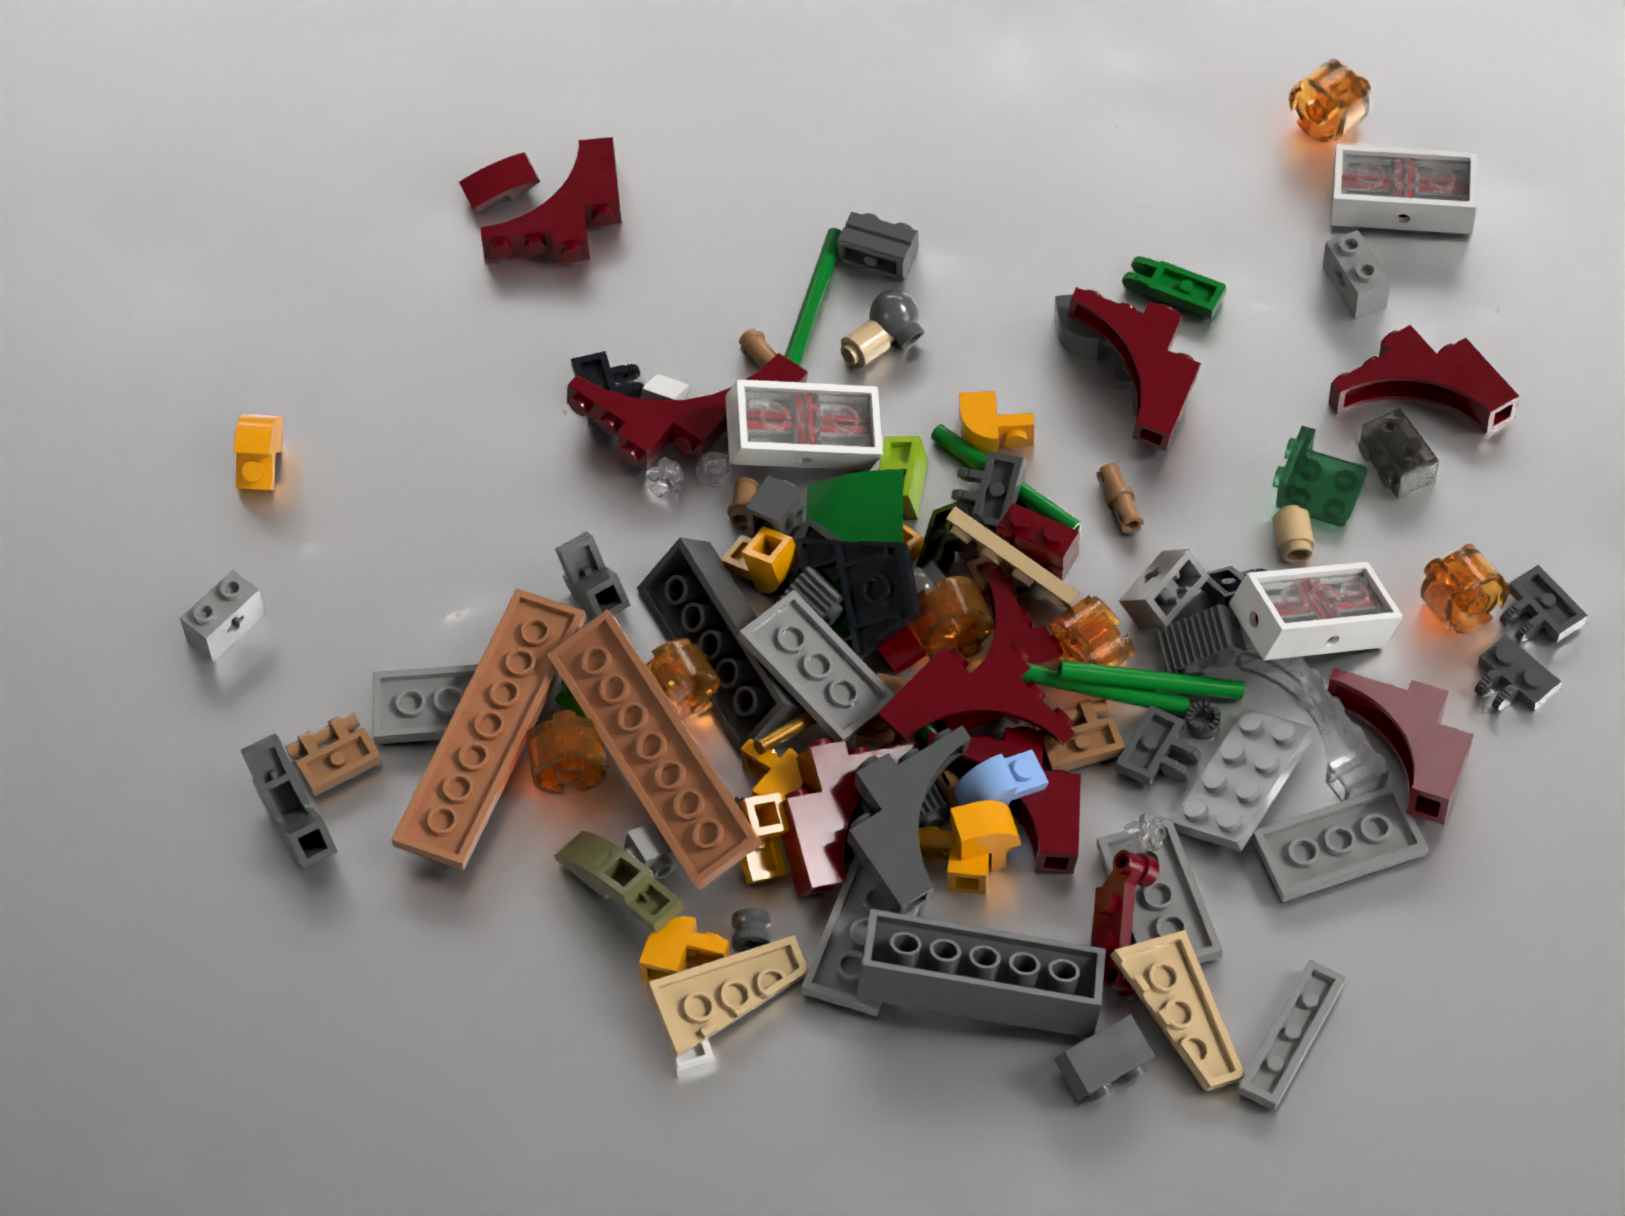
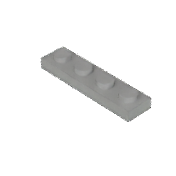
M1312 960L1308 962L1242 1080L1238 1094L1273 1111L1276 1110L1344 987L1346 976Z

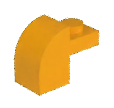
M995 391L959 393L961 438L987 456L989 451L999 453V448L1001 447L1017 449L1024 446H1034V413L997 415Z
M247 413L239 418L233 453H237L235 488L274 490L276 453L282 452L283 415Z
M763 526L753 539L741 534L721 560L729 572L753 581L756 591L773 593L792 571L799 557L792 537Z
M749 739L741 748L742 768L760 780L752 789V797L780 792L783 802L785 794L804 789L796 760L799 755L792 748L789 747L780 758L774 749L762 755L758 754L752 739Z
M780 792L742 800L738 803V806L763 842L761 846L741 860L747 885L785 877L788 873L778 837L790 829Z
M985 800L950 808V828L961 860L989 854L991 872L1007 868V853L1012 852V847L1022 845L1009 807L1000 801Z
M935 826L919 828V844L923 861L948 863L947 891L986 895L989 876V854L961 860L952 831H946Z
M675 917L657 934L653 931L650 933L639 960L641 980L650 982L687 969L688 963L700 966L730 956L729 940H725L720 935L712 932L698 933L695 917Z

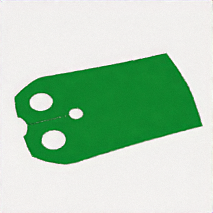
M904 469L855 472L808 485L806 519L809 516L843 541L903 542ZM828 577L827 581L842 594L841 586ZM846 609L842 617L830 626L838 636L844 631L849 630Z

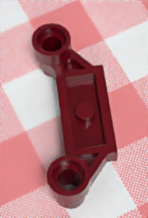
M1120 850L1113 859V870L1101 887H1096L1091 946L1106 949L1104 984L1117 990V993L1122 997L1132 1001L1141 1000L1110 955L1115 949L1131 945L1136 885L1141 887L1151 886L1158 878L1160 866L1158 861L1144 853L1134 854L1127 850Z

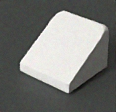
M657 374L642 388V398L650 400H684L690 389V384Z

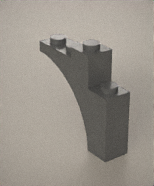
M963 725L954 731H951L950 728L941 731L931 740L932 744L921 751L918 748L908 751L898 760V765L888 752L880 758L877 755L871 756L857 767L859 771L856 772L854 786L874 815L866 813L852 822L847 843L895 913L907 914L932 898L935 886L928 876L920 852L919 816L924 800L936 779L955 759L968 751L971 737Z

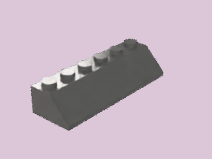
M680 537L639 584L637 590L738 754L741 755V748L749 739L758 740L805 713L806 710L737 639L739 631L755 620L757 616L711 543Z
M870 909L856 998L1089 1038L1095 1033L1102 1005L1106 949Z

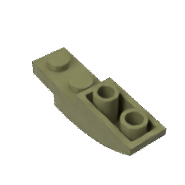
M581 831L554 855L560 864L608 901L612 898L656 934L685 908L682 899L657 881L650 868L625 850L598 835Z

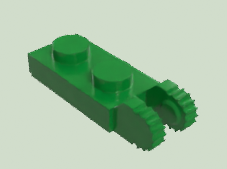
M1144 256L1134 257L1131 268L1135 272H1127L1122 278L1124 287L1134 291V293L1140 295L1146 293L1148 296L1212 319L1226 294V285L1224 283L1167 262H1158Z

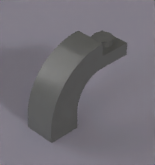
M274 733L241 749L240 751L252 775L253 784L289 852L301 868L304 869L338 852L323 818L316 812L304 793L279 737Z

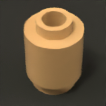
M868 320L841 339V355L849 365L863 368L889 350L890 344L894 342V337L890 336L877 322Z
M1297 505L1282 507L1272 518L1277 551L1286 562H1303L1312 556V549L1314 548L1309 513Z

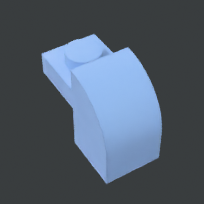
M1029 750L1008 758H1004L1002 754L983 761L960 779L953 793L960 806L985 800L1000 801L1009 806L1012 800L1046 789L1049 782L1033 750Z

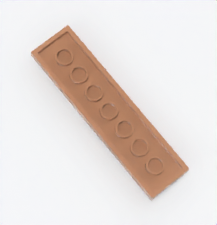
M516 588L391 839L393 847L464 871L559 676L558 671L547 654L583 627L587 619L584 610Z
M608 609L547 654L694 886L699 890L703 889L763 844L621 625Z

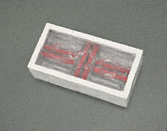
M1336 144L1330 225L1472 234L1477 209L1478 152Z
M737 379L725 396L729 464L871 470L883 455L878 386Z
M1368 561L1247 573L1229 602L1231 609L1263 661L1383 648L1403 619L1402 613Z

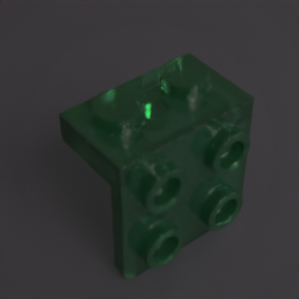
M1302 425L1297 438L1291 437L1288 441L1284 458L1288 459L1285 467L1278 466L1272 486L1278 488L1276 507L1281 509L1287 505H1297L1307 510L1310 518L1335 526L1345 527L1349 523L1367 478V468L1313 451L1316 429Z

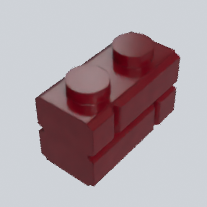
M1015 503L1010 505L996 529L997 536L1060 580H1064L1079 554L1080 531Z

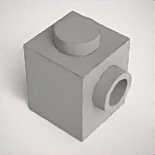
M654 822L627 832L623 850L650 868L655 879H663L673 871L682 868V865Z

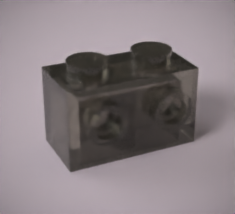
M1401 408L1362 425L1361 437L1358 443L1359 451L1367 462L1371 461L1378 472V477L1383 486L1390 488L1397 499L1436 482L1439 460Z

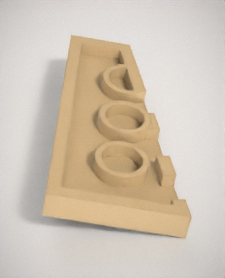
M956 506L946 518L949 524L953 526L950 530L953 535L966 544H969L972 539L983 547L980 552L983 556L998 566L1001 562L1013 569L1011 573L1013 577L1028 587L1031 584L1037 586L1044 592L1042 597L1060 609L1063 605L1074 613L1082 603L1079 592Z
M1185 930L1115 949L1110 956L1205 1092L1239 1082L1245 1077L1243 1067Z
M793 935L650 981L646 988L673 1056L676 1059L804 978L808 972V966L796 937Z

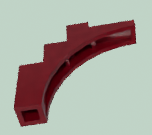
M778 353L760 371L745 380L806 383L808 371ZM576 375L568 384L567 404L576 414L587 416L598 423L600 428L607 434L618 436L617 452L629 464H637L644 470H647L671 441L682 452L693 454L701 460L727 430L725 396L731 387L711 395L686 400H650L629 397L601 388Z

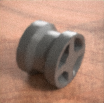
M756 908L736 911L732 915V927L736 930V933L732 936V948L740 953L771 943L770 935L767 933L771 926L770 914Z

